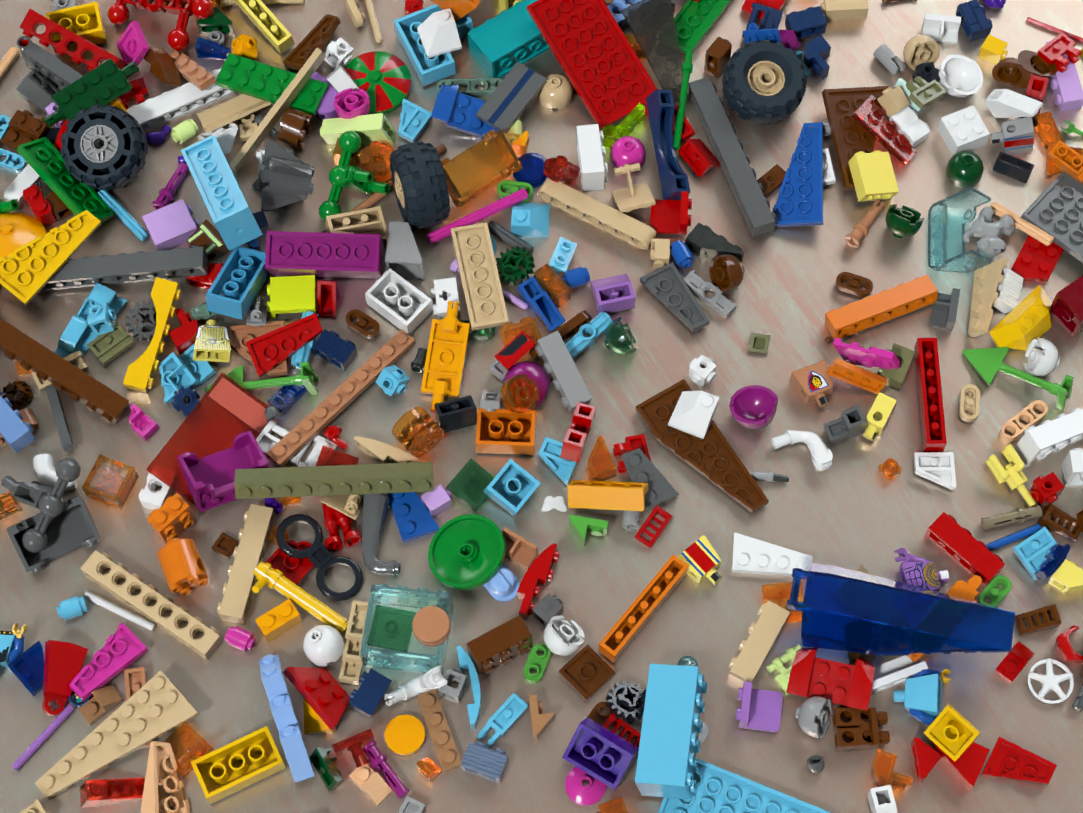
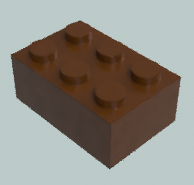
M521 615L466 643L468 655L479 675L490 674L495 670V667L510 663L514 657L519 654L523 656L529 653L533 647L532 634Z

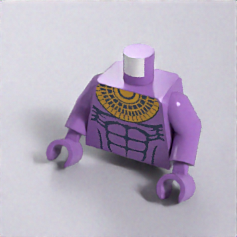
M905 548L895 550L894 552L899 554L895 561H903L899 567L906 600L908 604H912L910 608L928 606L937 597L941 589L940 583L949 581L948 571H936L934 562L910 554Z

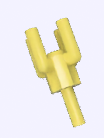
M1009 444L1002 451L1009 462L1004 468L995 454L988 457L986 464L998 482H1006L1011 491L1018 489L1028 506H1034L1036 502L1024 485L1028 481L1022 472L1025 464L1013 446Z

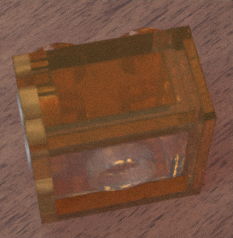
M99 454L82 489L87 497L122 510L139 475L134 467Z

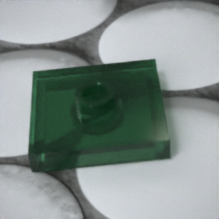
M470 459L446 488L474 512H477L489 498L483 491L495 477L473 459Z
M376 605L367 645L408 653L413 632L412 621L416 612Z

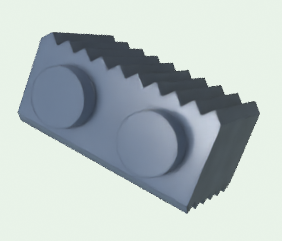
M475 741L474 744L469 742L461 762V769L500 783L509 759L505 755L506 752L501 749L494 748L493 751L487 749L486 745L481 742Z

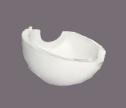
M956 54L947 56L943 60L938 72L940 84L947 90V94L954 97L965 98L971 96L981 88L983 83V73L979 65L973 59Z

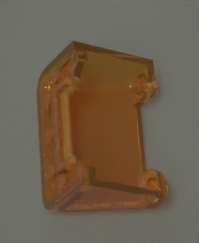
M493 129L485 134L486 138L451 160L446 158L441 161L448 193L455 207L464 206L470 202V199L475 198L489 187L523 168L501 130L495 132Z

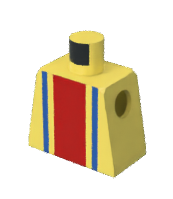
M705 535L701 536L677 556L689 565L687 575L697 583H702L708 578L716 585L722 580L723 576L717 571L721 565V559Z

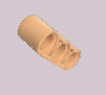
M1036 400L1007 421L999 432V441L1003 445L1013 444L1024 436V431L1027 428L1041 423L1048 411L1047 404L1041 400ZM1034 410L1040 411L1041 414L1035 413ZM1019 421H1024L1027 425H1023ZM1008 431L1012 433L1013 436H1008L1005 432Z

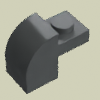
M858 405L842 411L841 418L825 423L823 427L830 443H834L847 437L851 439L859 435L866 429L867 421Z

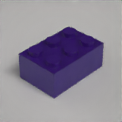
M587 717L579 724L562 758L616 790L623 783L639 752V748Z

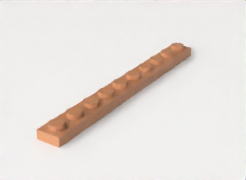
M401 329L266 453L267 457L280 468L283 467L373 384L384 367L393 365L416 344L415 339Z

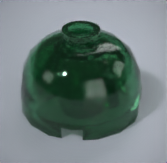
M621 316L610 322L606 327L604 344L608 350L612 349L618 355H629L638 351V346L634 348L633 343H636L635 337L629 325L622 323L624 318Z

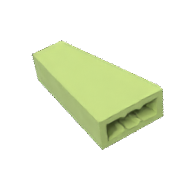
M383 113L360 115L351 119H323L322 127H320V135L327 144L336 145L337 138H340L341 134L345 131H354L358 133L362 140L361 146L394 148L396 131Z

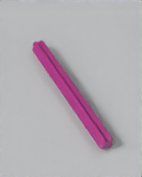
M524 188L427 234V238L433 244L450 236L451 228L473 225L527 199L528 193Z

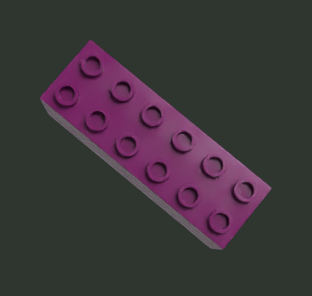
M267 231L265 269L273 276L315 275V277L379 279L384 274L385 242L380 234Z

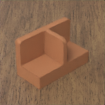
M504 527L502 532L506 542L505 557L528 570L538 556V547Z

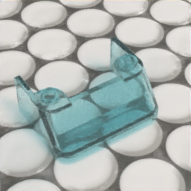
M969 187L934 203L929 208L928 266L931 269L944 272L969 273L991 264L990 259L973 250L965 252V242L962 239L965 233V225L971 223L976 217V207L991 201L989 196Z

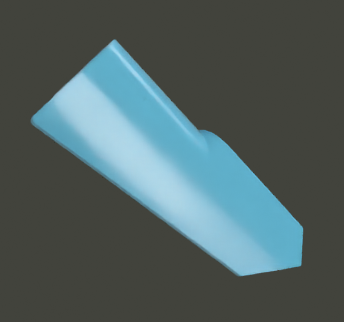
M96 283L78 314L74 315L59 339L58 347L54 353L64 358L74 352L81 351L84 356L89 349L87 344L98 337L87 322L89 308L107 303L110 309H113L117 315L127 303V300L117 297V293L108 287Z

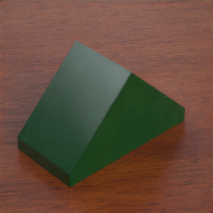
M217 7L214 8L209 18L199 19L196 23L199 34H209L212 31H220L223 34H234L235 32L232 21Z

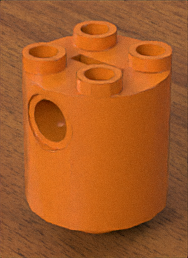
M174 538L167 541L166 546L157 552L159 563L172 593H181L182 596L192 593L193 588L205 586L209 583L207 572L194 540Z

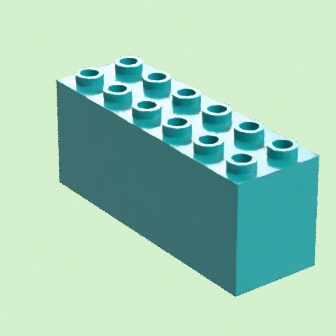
M538 0L519 1L513 7L503 10L496 17L488 19L484 24L468 32L469 53L489 78H501L508 74L517 62L523 65L550 49L526 10L528 5Z

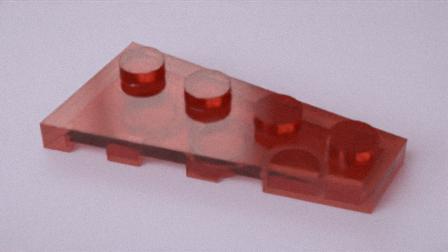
M871 95L851 117L902 164L906 165L917 152L906 137L897 132L895 123L887 119L884 115L886 113L882 106H877L874 102L876 100L875 97Z

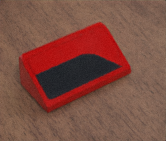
M522 331L494 357L508 370L536 344Z

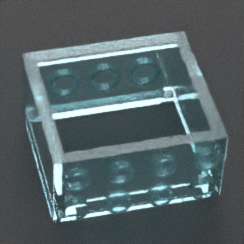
M384 583L382 585H371L360 649L363 666L426 673L440 665L442 667L441 674L443 675L449 637L444 643L438 645L437 655L373 648L380 604L420 609L427 606H436L447 613L451 625L454 607L452 595L448 594V592H442V590L437 592H431L425 588L414 590L402 585L397 587H389V585Z

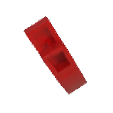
M555 543L547 547L533 561L519 585L517 598L523 600L519 615L525 621H527L529 615L533 614L532 610L535 608L533 600L534 597L539 596L540 585L546 587L547 582L552 581L554 575L552 566L553 563L558 562L560 555Z

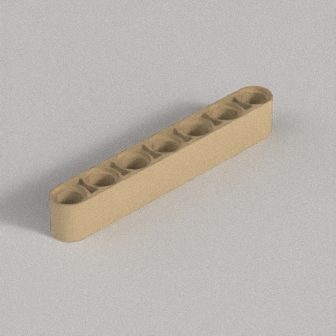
M551 177L546 178L537 192L538 196L544 201L640 249L647 250L651 244V238L654 239L657 234L652 227L624 213H620L618 210Z

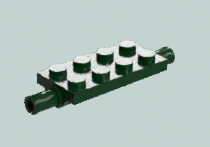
M110 58L51 96L57 108L54 113L43 118L45 124L48 123L47 126L51 128L62 120L69 122L70 119H74L82 109L86 110L98 104L109 105L132 90L133 87L127 78L140 71L138 66H135L136 63L132 61L124 68L119 69Z

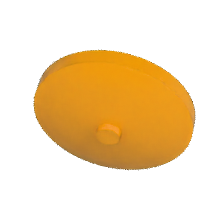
M22 213L0 214V258L13 253L17 248L33 239L45 235L46 230L43 224L36 218Z

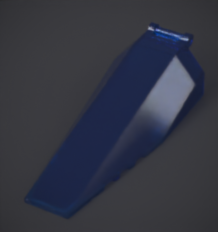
M813 563L808 571L800 568L792 569L791 576L793 581L790 599L787 600L786 608L802 611L801 639L803 646L880 656H899L913 653L930 655L931 653L951 654V652H1011L1015 621L1014 612L834 565ZM801 579L807 580L803 602H798Z

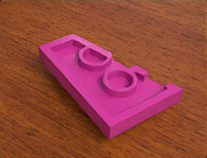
M835 338L833 342L842 359L853 365H861L868 368L881 367L887 370L899 368L900 361L894 352L875 347L865 349L855 342H852L851 345L845 344L839 338Z

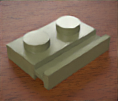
M118 322L114 325V331L102 334L87 344L88 348L101 361L103 366H106L135 345L134 341Z

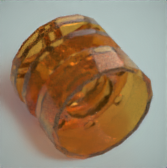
M421 406L414 407L406 412L392 429V435L401 444H405V449L410 451V454L416 458L431 451L444 434V430L437 425L436 421L431 420V416Z

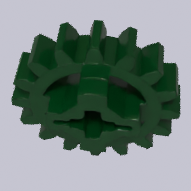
M513 246L511 251L506 248V253L500 252L501 258H496L499 279L501 282L505 281L507 285L513 282L515 286L517 281L523 283L524 278L529 279L528 274L534 273L532 269L535 267L533 256L530 255L528 250L524 251L523 247L517 250Z

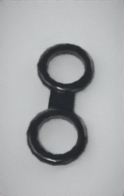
M295 514L285 518L280 523L276 532L279 548L289 557L296 559L307 558L318 570L316 574L317 587L324 596L335 601H345L357 595L363 583L362 570L351 558L333 556L322 544V528L315 519L308 515ZM300 522L309 525L315 533L314 543L305 550L292 549L284 539L285 530L290 525ZM333 565H345L354 573L355 583L348 591L334 592L325 584V572Z

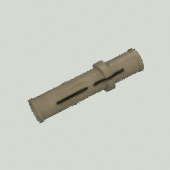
M1039 505L1023 509L1019 507L1011 512L981 518V525L984 530L1016 522L1024 523L1028 519L1042 517V510Z

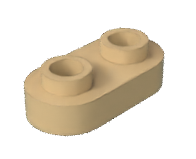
M345 0L357 28L364 26L366 18L363 11L359 12L358 1Z
M967 384L963 386L960 392L959 416L965 422H973L977 419L980 411V390L975 385ZM966 394H970L972 398H968Z

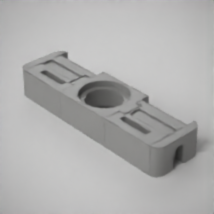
M695 270L691 271L684 278L690 291L722 317L728 318L730 313L735 311L736 302L733 304L732 301L722 295L723 292L709 281L706 283L704 279L695 274ZM706 291H713L715 296L708 298L704 293Z

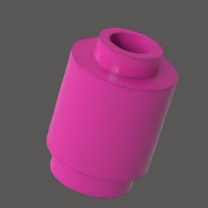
M230 626L225 635V641L229 645L244 652L252 650L256 643L254 633L238 626Z

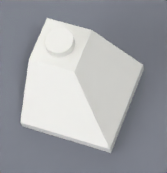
M450 8L432 13L417 28L427 58L462 49L456 23Z
M231 122L209 133L204 132L197 137L201 141L215 135L225 157H227L226 154L231 152L238 127Z
M682 391L668 426L704 439L718 408L719 397L704 391Z

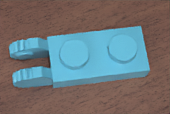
M513 693L491 716L477 737L479 739L484 738L492 728L496 733L486 744L491 748L528 710L529 705L517 694Z

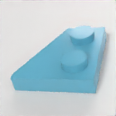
M403 99L398 129L399 136L414 143L432 120V113Z
M1043 527L1012 548V550L1035 581L1040 577V573L1057 542L1047 528Z

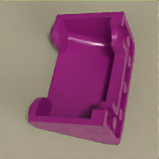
M251 431L238 434L233 440V447L198 459L193 452H186L177 456L179 466L199 511H208L237 500L234 486L235 469L269 468V462Z

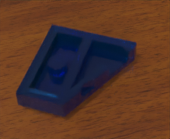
M37 641L11 662L8 667L33 697L44 688L45 657L42 644Z

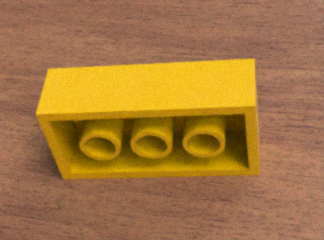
M267 726L191 761L205 797L210 804L286 769Z

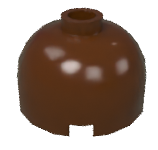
M717 255L712 258L711 262L714 261L713 266L709 268L712 284L716 287L718 285L722 292L736 289L742 283L745 272L744 266L739 259L733 255Z

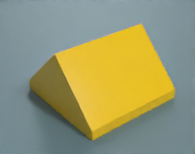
M950 704L943 709L924 732L954 762L974 743L981 733Z

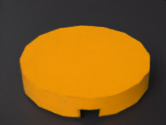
M407 714L398 715L391 719L384 733L385 742L389 749L401 756L412 755L419 751L426 737L421 721L415 716Z

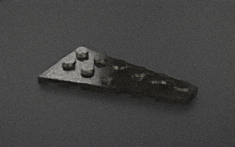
M642 0L623 9L622 14L662 89L672 90L675 104L679 102L683 72L671 0Z

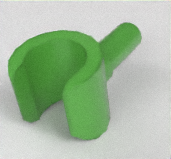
M1069 120L1064 121L1069 124V127L1066 129L1061 127L1063 131L1067 134L1073 132L1083 136V131L1075 128L1074 124Z

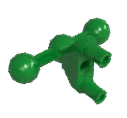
M345 131L339 138V146L342 153L338 166L333 167L329 172V181L332 184L328 200L324 201L319 207V215L324 222L326 221V216L342 213V209L338 204L342 188L348 187L349 189L370 195L375 192L388 195L390 192V184L377 182L374 179L373 173L362 171L355 166H349L352 153L357 152L362 143L357 132Z

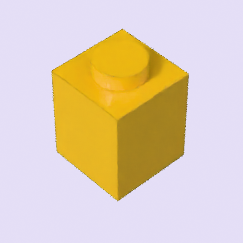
M988 34L980 49L978 58L996 65L1006 58L1008 43Z

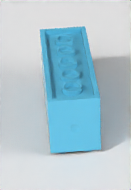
M215 135L182 149L181 152L228 250L230 251L263 235Z
M650 664L635 776V784L642 796L691 799L692 793H695L696 780H693L694 772L698 771L696 752H700L698 734L702 733L703 722L700 720L701 713H704L705 701H702L703 694L707 692V682L704 681V674H701L698 666Z

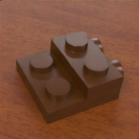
M17 110L8 123L10 128L0 142L3 146L17 151L19 145L45 137L50 128L47 126L48 123L45 124L43 117L35 118L28 110L23 112Z

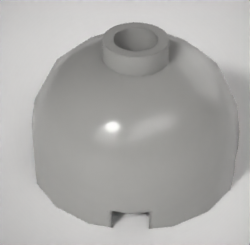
M814 696L808 698L797 708L796 718H798V724L805 734L819 739L824 738L831 722L827 719L828 714H832L833 711L832 701L824 697Z

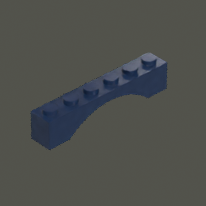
M656 89L645 99L663 199L681 200V191L690 193L688 176L679 165L673 146L672 124L675 109L672 90Z

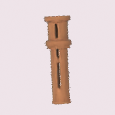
M876 199L862 220L853 226L850 234L846 235L845 242L853 248L859 247L862 238L868 235L869 227L885 208L883 201L878 205L880 200Z

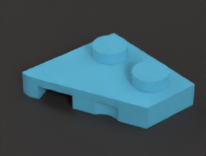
M545 437L538 455L568 485L577 462L561 458L563 443Z

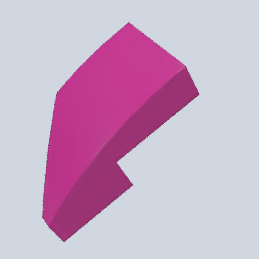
M132 402L130 403L131 415L129 422L131 428L144 440H147L160 427L155 421L145 415L138 406Z

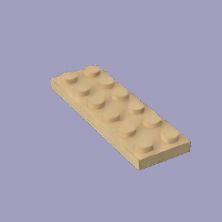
M487 222L451 228V236L471 330L508 325L509 319Z

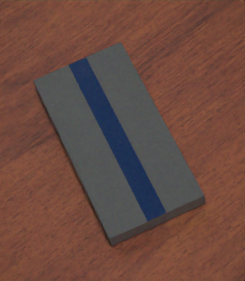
M517 62L476 113V118L507 134L546 84L547 78Z

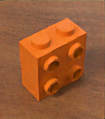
M176 493L174 496L168 497L159 509L153 510L149 514L147 521L153 532L166 544L171 539L179 538L185 529H190L194 525L196 518L190 506Z

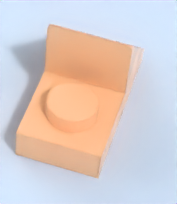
M364 761L349 775V778L377 806L393 792L377 772H374Z

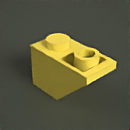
M1063 558L1048 584L1065 594L1083 591V569L1078 567L1074 561Z

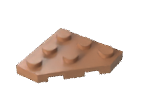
M284 320L266 322L265 326L259 327L252 325L228 326L230 347L254 365L245 342L285 326ZM287 359L266 374L269 377L288 375Z

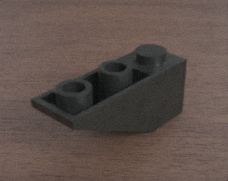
M698 223L686 237L685 243L689 249L700 257L713 258L717 255H733L740 262L743 261L744 252L742 249L728 242L724 236L714 233L707 225Z

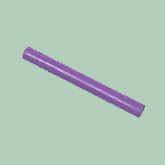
M68 704L11 766L18 771L75 709Z

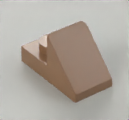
M113 685L93 690L91 693L94 697L79 707L78 710L90 726H92L124 700Z
M537 694L528 695L533 739L538 740L556 717L555 713L539 714L543 713L542 702L537 701Z

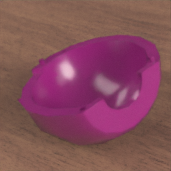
M522 361L509 368L504 376L503 385L511 401L522 407L533 408L539 407L543 402L551 377L545 368L537 362Z
M751 385L743 387L731 397L729 407L732 417L738 424L748 429L767 427L775 416L778 396L771 389L764 386Z

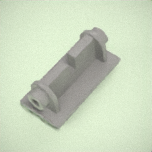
M256 296L253 305L250 306L246 325L255 327L265 326L268 312L267 306H265V299L262 296Z

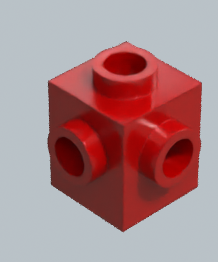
M1054 472L1045 477L1041 475L1033 480L1030 491L1033 499L1042 506L1047 502L1048 504L1055 502L1065 487Z

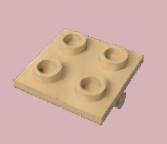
M639 163L632 165L624 164V167L614 168L615 176L626 174L628 186L611 191L620 213L656 205L647 183L632 186L630 172L640 171Z

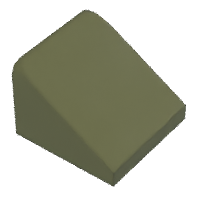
M752 331L749 351L767 354L770 334Z

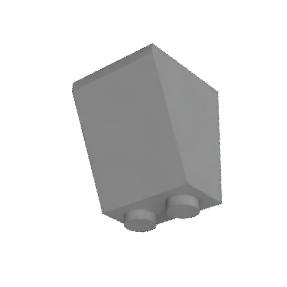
M400 220L390 221L385 253L386 271L391 268L406 280L425 281L423 261L409 223Z

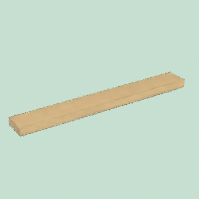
M319 48L315 49L231 161V166L238 171L242 170L325 59L326 55Z

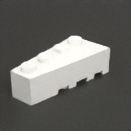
M1078 407L1067 415L1063 413L1057 416L1055 420L1050 421L1048 419L1039 426L1035 427L1033 425L1024 431V436L1014 446L1015 451L1025 464L1024 468L1030 466L1036 458L1040 461L1051 452L1062 450L1069 443L1072 445L1083 440V408L1080 409Z

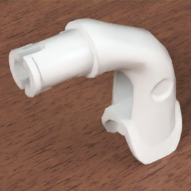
M787 430L786 433L771 438V443L775 450L788 444L805 443L812 454L811 460L813 465L819 471L829 469L832 465L833 455L831 450L827 449L823 440L815 433Z
M439 665L407 683L399 685L398 689L384 694V700L390 698L389 701L385 702L387 706H392L401 700L406 701L409 698L448 684V681L441 674L442 667Z

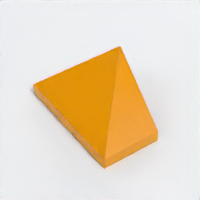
M304 699V734H334L336 729L334 728L331 731Z

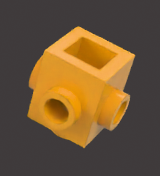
M241 34L232 41V54L251 60L257 58L258 48L256 39L249 35Z

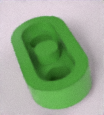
M504 180L497 185V194L502 199L524 188L528 193V198L521 202H527L533 197V187L526 182Z
M1003 575L994 577L980 593L978 605L986 611L994 610L1010 592L1012 587L1011 581ZM997 585H1001L1003 590H999ZM984 599H989L991 603L987 604Z
M536 644L532 647L523 670V675L527 682L535 684L542 680L551 657V652L547 645ZM543 651L544 655L538 656L537 652ZM536 669L537 673L531 674L530 670Z

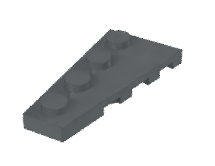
M673 262L640 278V282L692 332L709 325L707 316Z

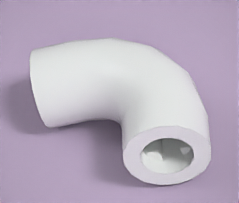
M50 454L34 456L33 463L37 478L43 485L54 488L58 477L53 465V456ZM76 480L68 482L65 491L76 489Z

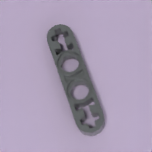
M52 384L45 386L64 452L73 450L74 444L59 392Z

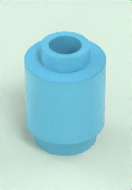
M83 596L60 601V606L56 607L59 618L64 617L65 621L84 615L83 613L88 611Z

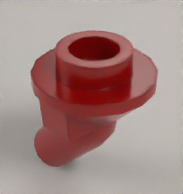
M337 425L327 427L323 433L324 436L345 450L348 443L339 438L342 428L337 427Z

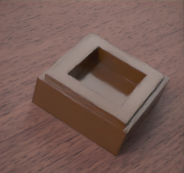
M222 532L212 546V550L229 559L234 553L235 546L239 545V541Z

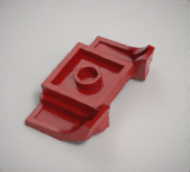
M801 648L797 651L792 664L786 693L808 698L814 696L830 699L835 704L865 711L868 710L875 667L871 662L858 656L854 666L817 658L818 648Z

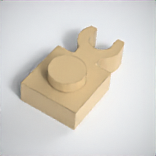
M251 114V118L248 120L244 117L241 118L242 124H239L241 143L246 142L258 127V124L254 123V114Z

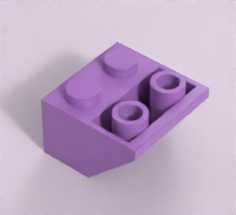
M627 274L590 281L598 314L602 311L608 314L635 308L636 297L631 280Z

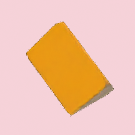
M525 131L512 143L513 154L526 155L529 145L528 131Z

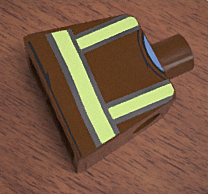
M207 219L187 240L189 248L193 246L204 247L208 254V263H212L230 252L219 231Z

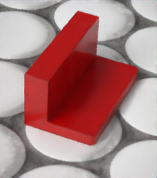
M688 139L678 151L698 177L703 178L712 167H720L719 161L701 139Z

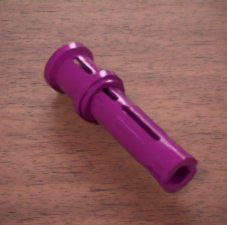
M180 162L165 188L159 191L156 201L151 203L154 210L165 207L174 200V193L190 170L187 164Z
M375 740L369 742L360 752L369 759L371 767L380 772L398 796V799L403 798L409 793V789H407L387 762L386 754H382L376 746L377 742Z

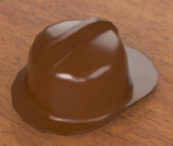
M1023 50L1018 54L1020 65L1034 75L1047 78L1048 76L1055 75L1058 71L1054 63L1049 65L1036 52Z
M1014 57L1001 60L992 69V76L997 82L1020 89L1027 88L1031 74L1034 75L1026 71L1020 65L1018 59Z

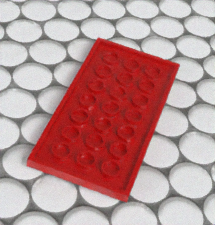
M538 0L526 7V10L595 123L598 124L599 130L608 127L646 104L645 98L657 89L603 0Z

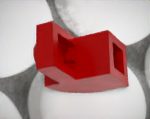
M182 307L175 311L181 326L169 331L179 355L195 344L199 328L197 320L192 321L189 313H184Z

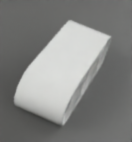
M28 164L4 192V198L8 201L15 199L19 203V208L26 204L23 190L32 185L40 188L45 181Z

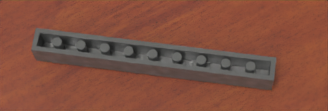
M709 77L690 82L688 94L752 236L756 237L774 231L775 223H777L775 213L770 211L769 200L767 197L764 198L762 185L757 182L756 172L749 165L748 155L743 152V144L736 137L735 126L730 124L728 111H724L723 101L717 95L715 83H712Z
M193 246L183 249L174 248L173 250L159 249L153 252L139 251L133 254L120 253L113 256L102 255L100 257H83L82 259L69 258L40 291L95 286L96 283L111 285L152 281L156 277L172 279L208 275V254L204 247Z

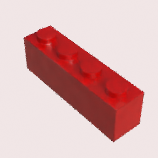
M943 512L927 529L925 535L969 573L980 576L983 585L987 586L1002 571L1005 565L1002 558L990 552L982 541H977L968 529L962 528L957 524L953 516Z

